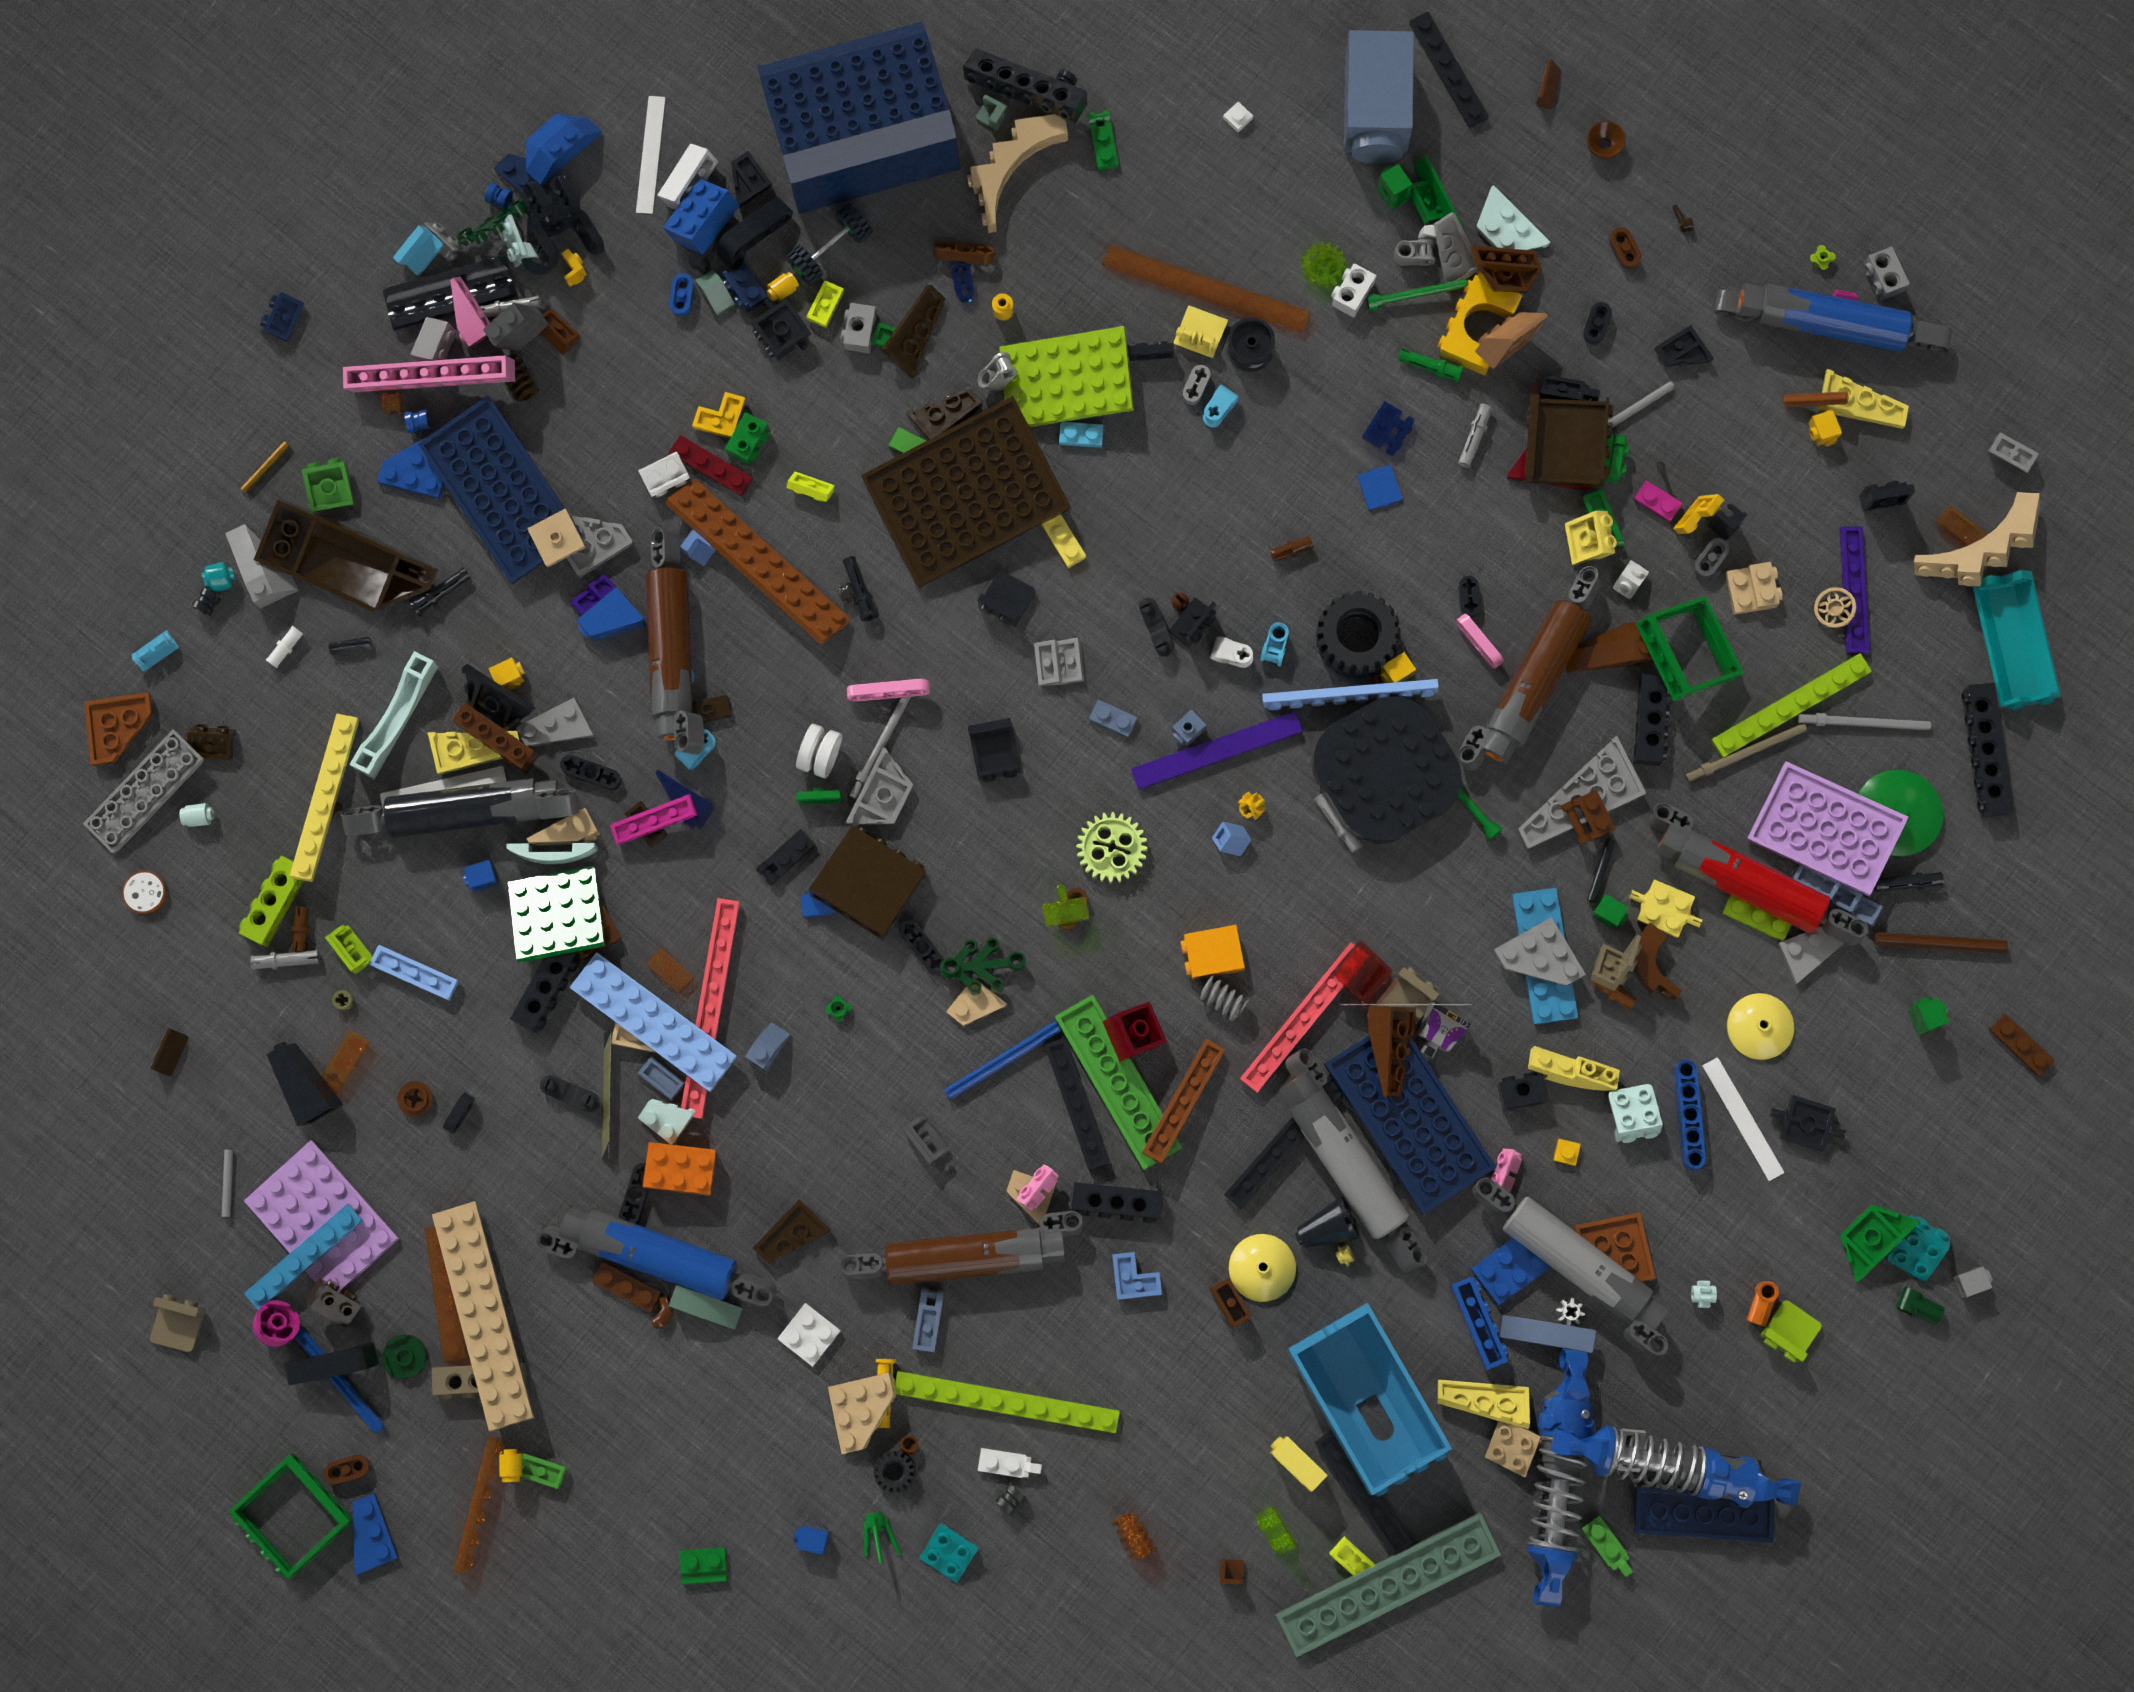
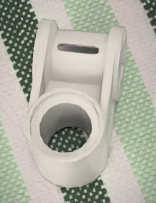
M1217 636L1210 658L1220 663L1246 668L1253 662V652L1248 645ZM1243 652L1247 653V657L1244 660H1240V655Z

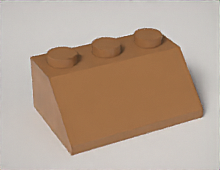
M1520 312L1513 318L1509 316L1502 323V326L1496 325L1490 334L1485 333L1478 341L1480 345L1475 352L1493 369L1529 343L1548 315L1545 313Z

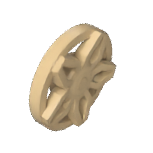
M1834 587L1826 589L1815 601V615L1819 622L1826 627H1843L1850 623L1855 616V599L1850 592L1843 588ZM1832 592H1833L1834 596L1836 597L1835 599H1831V593H1832ZM1836 592L1844 593L1847 596L1839 599ZM1825 595H1827L1828 603H1827V602H1821V603H1820L1821 599H1822ZM1850 600L1846 605L1843 604V601ZM1852 604V612L1850 614L1844 608H1848ZM1826 606V609L1823 610L1818 607ZM1819 612L1827 613L1825 621L1820 617ZM1842 613H1846L1848 618L1842 617ZM1829 617H1834L1833 620L1830 623H1828ZM1837 617H1839V619L1843 621L1841 623L1834 624L1837 621Z

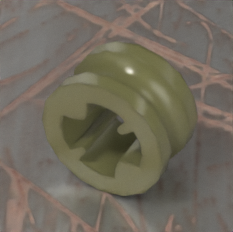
M340 990L333 995L332 1003L335 1008L347 1011L354 1005V997L351 993ZM342 995L348 998V1003L345 1002V1006L338 1003V999H342L340 997Z

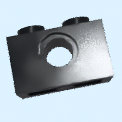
M1535 1071L1523 1074L1524 1078L1515 1079V1076L1502 1078V1082L1497 1084L1502 1110H1511L1549 1101L1544 1075H1537ZM1518 1085L1527 1087L1528 1094L1526 1096L1518 1094Z

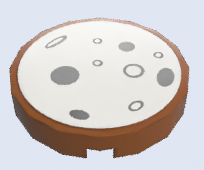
M151 871L136 872L128 877L123 885V901L130 910L138 914L154 913L166 901V883L159 875Z

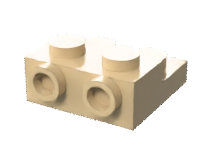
M1771 562L1749 565L1748 568L1730 570L1725 573L1734 615L1776 608L1780 604L1779 600H1782V591L1780 587L1776 588L1775 580L1778 579V572L1776 567H1772Z

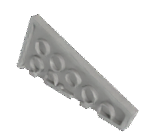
M1618 736L1614 737L1610 743L1518 828L1517 831L1527 850L1574 828L1567 813L1563 812L1561 805L1597 790L1607 811L1610 812L1646 795ZM1579 806L1574 808L1581 824L1586 823Z

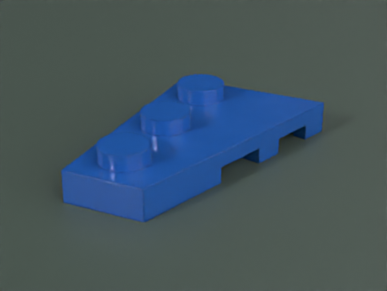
M376 1493L352 1502L355 1575H358L397 1559L399 1555Z

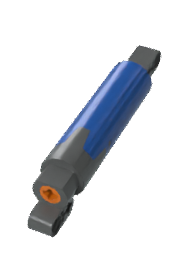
M1744 283L1740 292L1719 290L1714 310L1716 315L1743 321H1752L1756 318L1758 324L1897 352L1902 351L1906 347L1908 339V345L1914 348L1939 353L1948 352L1952 329L1947 326L1922 321L1912 322V315L1909 311L1766 283L1764 287Z
M571 1208L565 1214L560 1228L548 1226L536 1237V1244L539 1249L568 1259L573 1257L579 1250L720 1301L726 1297L730 1288L735 1297L758 1306L768 1305L777 1293L776 1286L771 1281L749 1273L735 1276L737 1262L734 1259L595 1209L588 1214ZM545 1234L552 1237V1243L545 1239ZM760 1290H766L769 1293V1297H763Z

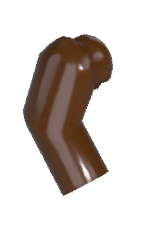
M669 1296L658 1298L661 1311L652 1319V1326L656 1329L666 1327L673 1317V1309L669 1307Z

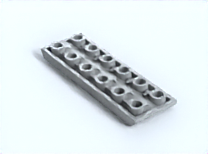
M173 729L83 824L111 853L118 852L199 768L204 758Z

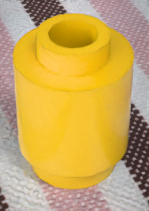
M783 273L767 285L768 290L766 292L772 301L777 300L781 302L796 291L799 283L792 273Z
M1002 293L993 298L992 310L995 318L1005 321L1012 317L1014 307L1013 300L1009 295Z
M505 1449L504 1454H499V1477H502V1482H519L520 1476H522V1453H517V1449Z

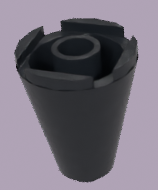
M1343 1196L1334 1200L1297 1227L1298 1232L1295 1233L1299 1245L1309 1248L1360 1238L1357 1222L1350 1213L1351 1208Z

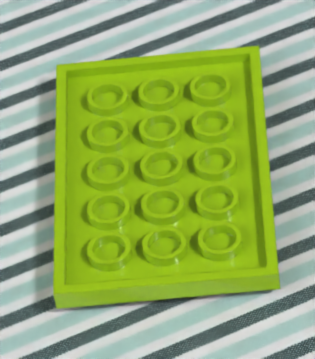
M1124 326L999 347L1000 353L1007 352L1010 354L1011 364L1017 370V375L1003 389L1004 400L1014 396L1029 427L1134 410L1126 328Z

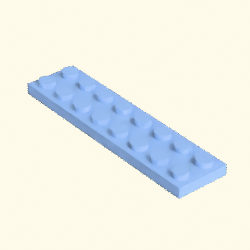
M597 952L569 987L709 1092L714 1089L737 1058L734 1053Z

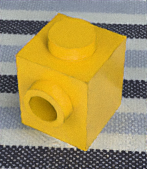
M1833 409L1812 416L1808 422L1810 437L1813 441H1816L1817 446L1835 444L1842 434Z
M1405 652L1382 666V674L1380 676L1384 683L1405 682L1415 675L1416 668Z
M513 658L488 668L493 680L506 689L514 690L521 686L520 683L525 682L522 676L525 674L521 663H516Z

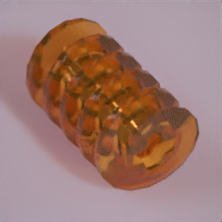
M1132 1509L1115 1519L1111 1524L1112 1526H1120L1116 1531L1117 1534L1124 1533L1120 1541L1129 1542L1125 1550H1133L1129 1556L1130 1559L1138 1558L1140 1560L1157 1550V1547H1149L1153 1540L1152 1538L1145 1539L1149 1532L1147 1530L1140 1531L1144 1523L1135 1522L1139 1518V1514L1131 1515L1134 1510Z

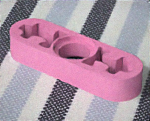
M1463 614L1456 620L1459 629L1492 668L1496 669L1504 663L1501 654L1467 614Z

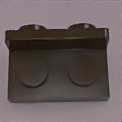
M196 724L187 731V743L203 758L231 760L233 758V736L236 735V730L229 729L228 726L209 728L206 724Z

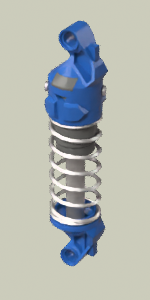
M1562 1349L1559 1366L1563 1369L1566 1377L1557 1389L1544 1397L1543 1410L1538 1415L1537 1428L1540 1429L1541 1440H1544L1543 1447H1540L1538 1450L1542 1453V1462L1544 1464L1538 1465L1537 1468L1543 1472L1546 1478H1551V1481L1537 1482L1534 1485L1540 1490L1550 1492L1549 1499L1533 1501L1536 1507L1548 1510L1547 1517H1534L1531 1519L1533 1524L1546 1528L1545 1534L1531 1535L1529 1537L1531 1541L1528 1543L1530 1546H1527V1552L1538 1563L1544 1577L1540 1584H1536L1533 1593L1534 1604L1555 1608L1560 1606L1563 1598L1562 1580L1570 1570L1572 1562L1578 1559V1549L1563 1546V1539H1577L1580 1535L1577 1532L1564 1528L1565 1521H1579L1582 1519L1580 1515L1566 1511L1567 1504H1578L1584 1501L1580 1496L1568 1493L1569 1486H1582L1586 1483L1579 1476L1580 1468L1586 1467L1587 1463L1583 1461L1584 1455L1566 1456L1554 1453L1550 1449L1555 1428L1573 1431L1579 1439L1591 1437L1595 1434L1596 1421L1593 1419L1594 1403L1590 1400V1393L1584 1379L1588 1365V1355L1584 1351Z

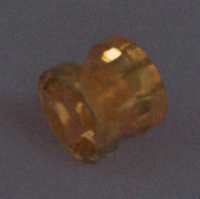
M395 392L394 394L382 393L381 402L384 414H390L391 411L403 412L401 392Z

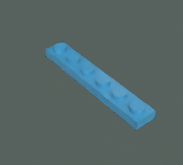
M347 1203L249 1288L244 1295L259 1310L267 1302L277 1297L363 1222V1219Z

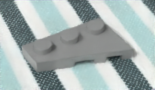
M575 698L516 727L523 743L528 747L553 744V742L565 740L572 741L577 738L594 737Z

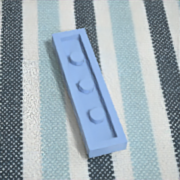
M378 945L369 965L448 1001H450L459 983L457 979L381 945Z

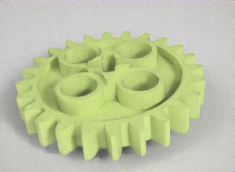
M1114 812L1111 813L1110 818H1107V815L1103 813L1102 820L1094 816L1095 823L1087 821L1089 829H1081L1085 836H1078V840L1082 844H1077L1076 848L1082 851L1077 854V857L1084 858L1080 865H1088L1085 872L1093 871V879L1100 875L1101 882L1104 881L1105 877L1109 879L1110 884H1112L1113 878H1117V881L1121 883V876L1129 880V872L1137 874L1135 866L1142 868V863L1139 860H1146V856L1141 853L1147 851V847L1141 845L1147 842L1146 838H1140L1144 831H1136L1138 823L1131 825V817L1125 821L1123 820L1122 813L1119 818H1115ZM1101 830H1108L1111 833L1108 839H1102L1098 834ZM1122 836H1128L1132 842L1129 845H1122L1119 840ZM1097 841L1105 846L1094 845L1093 842ZM1114 843L1116 849L1109 852L1106 846H1111ZM1101 850L1104 853V857L1096 860L1092 857L1093 852ZM1119 850L1130 851L1131 854L1128 855ZM1118 856L1123 857L1125 863L1122 866H1116L1113 863L1114 858Z

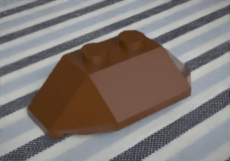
M1476 245L1471 247L1472 258L1478 277L1493 291L1526 293L1542 270L1536 251Z

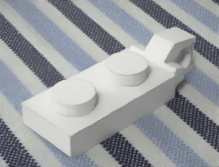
M981 1448L978 1471L1020 1478H1028L1029 1472L1041 1474L1042 1465L1031 1463V1457Z

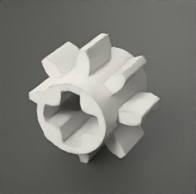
M1574 1298L1570 1299L1569 1304L1562 1300L1561 1304L1563 1307L1555 1310L1561 1314L1558 1321L1564 1319L1566 1320V1325L1569 1326L1572 1320L1579 1324L1578 1317L1585 1315V1313L1580 1312V1307L1583 1304H1574ZM1566 1307L1575 1309L1573 1312L1574 1317L1566 1316L1565 1313L1568 1311Z

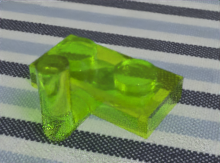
M1063 884L1057 886L1058 902L1042 904L1046 927L1089 920L1086 897L1068 900L1066 887Z

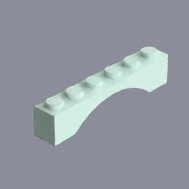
M415 651L413 652L403 670L398 688L388 709L374 731L360 745L350 763L355 770L375 780L438 669L433 660Z

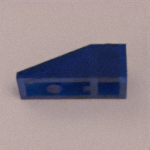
M657 770L656 775L671 801L689 794L692 795L698 816L687 819L683 823L691 829H694L696 826L701 830L715 809L713 804Z

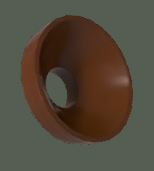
M1600 121L1594 124L1587 134L1589 151L1600 159L1616 157L1625 146L1626 137L1623 129L1612 121ZM1603 139L1608 140L1610 148L1606 150L1601 149L1598 142Z

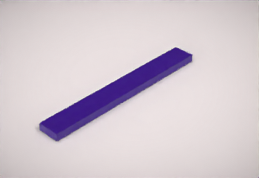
M1294 711L1131 768V772L1136 786L1140 790L1302 733V728Z

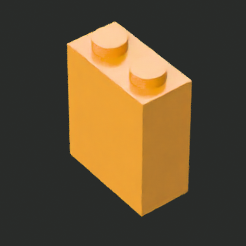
M1236 925L1184 934V940L1180 941L1182 953H1187L1188 962H1184L1186 974L1191 975L1192 980L1208 978L1212 975L1219 976L1241 972L1245 969Z

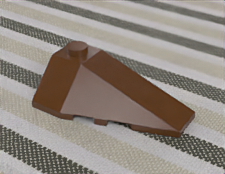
M1630 622L1579 644L1566 668L1567 673L1654 664V661L1636 626L1637 622Z
M1369 1005V1012L1367 1014L1368 1030L1383 1096H1400L1406 1072L1403 1064L1405 1057L1410 1055L1411 1050L1407 1048L1409 1038L1414 1037L1416 1007Z

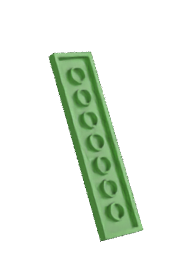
M1091 995L1056 1015L1055 1019L1144 1171L1157 1163L1141 1153L1163 1114L1132 1060L1127 1059L1119 1062L1102 1023L1107 1018L1094 995ZM1177 1138L1165 1158L1182 1149Z

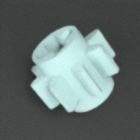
M1699 1280L1697 1281V1286L1692 1285L1691 1300L1692 1303H1698V1308L1711 1307L1710 1303H1716V1286H1710V1281Z

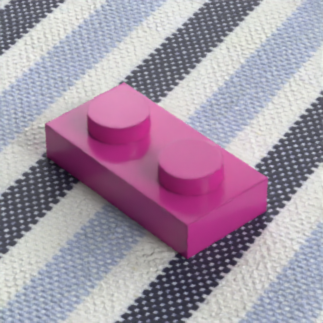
M1647 480L1633 499L1668 522H1671L1682 505V502Z

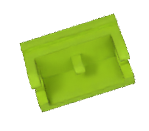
M341 925L325 937L345 965L354 974H357L369 965L373 956L349 925Z

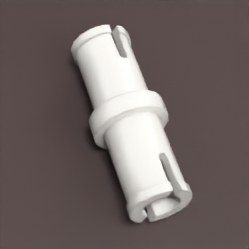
M292 626L284 638L276 643L278 644L266 661L278 668V665L288 653L291 654L293 651L292 647L303 633Z

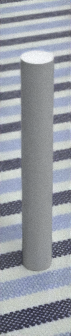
M224 1150L222 1217H231L233 1150Z

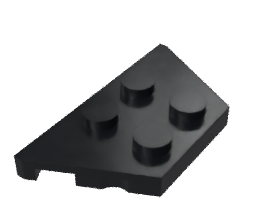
M469 664L462 667V673L466 674L467 683L464 685L467 704L505 731L535 711L536 708Z

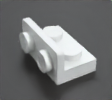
M677 452L638 470L651 497L655 495L660 497L668 492L667 489L673 486L676 488L681 487L690 478Z

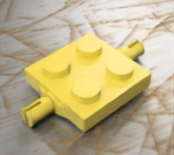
M1655 879L1645 895L1632 890L1629 899L1641 903L1640 913L1636 921L1645 925L1652 923L1662 932L1676 938L1679 937L1686 923L1699 928L1703 920L1690 915L1695 896Z

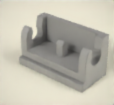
M2001 432L1996 436L1994 443L1988 450L1990 453L2028 473L2039 453Z

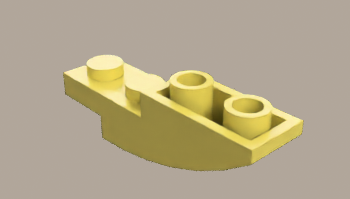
M1534 1046L1530 1051L1528 1069L1545 1074L1546 1080L1591 1090H1617L1619 1069L1580 1056L1572 1059Z

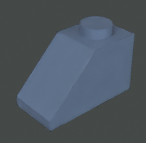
M771 1023L756 1039L745 1057L767 1072L791 1034Z

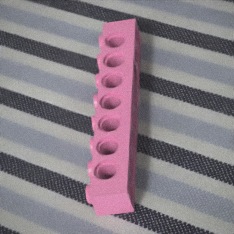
M507 356L343 367V388L353 393L515 381V360Z

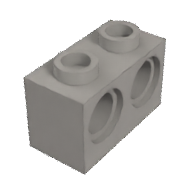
M1893 247L1869 255L1864 262V271L1867 276L1871 277L1873 290L1876 295L1880 296L1881 301L1905 292L1910 285ZM1876 262L1883 263L1885 268L1878 267ZM1885 281L1892 282L1894 287L1887 286Z

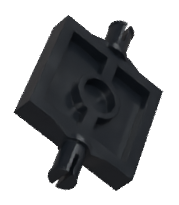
M1792 1095L1785 1111L1771 1108L1769 1116L1782 1120L1780 1139L1823 1152L1831 1135L1842 1139L1845 1138L1846 1130L1834 1127L1833 1118L1836 1111L1834 1107Z

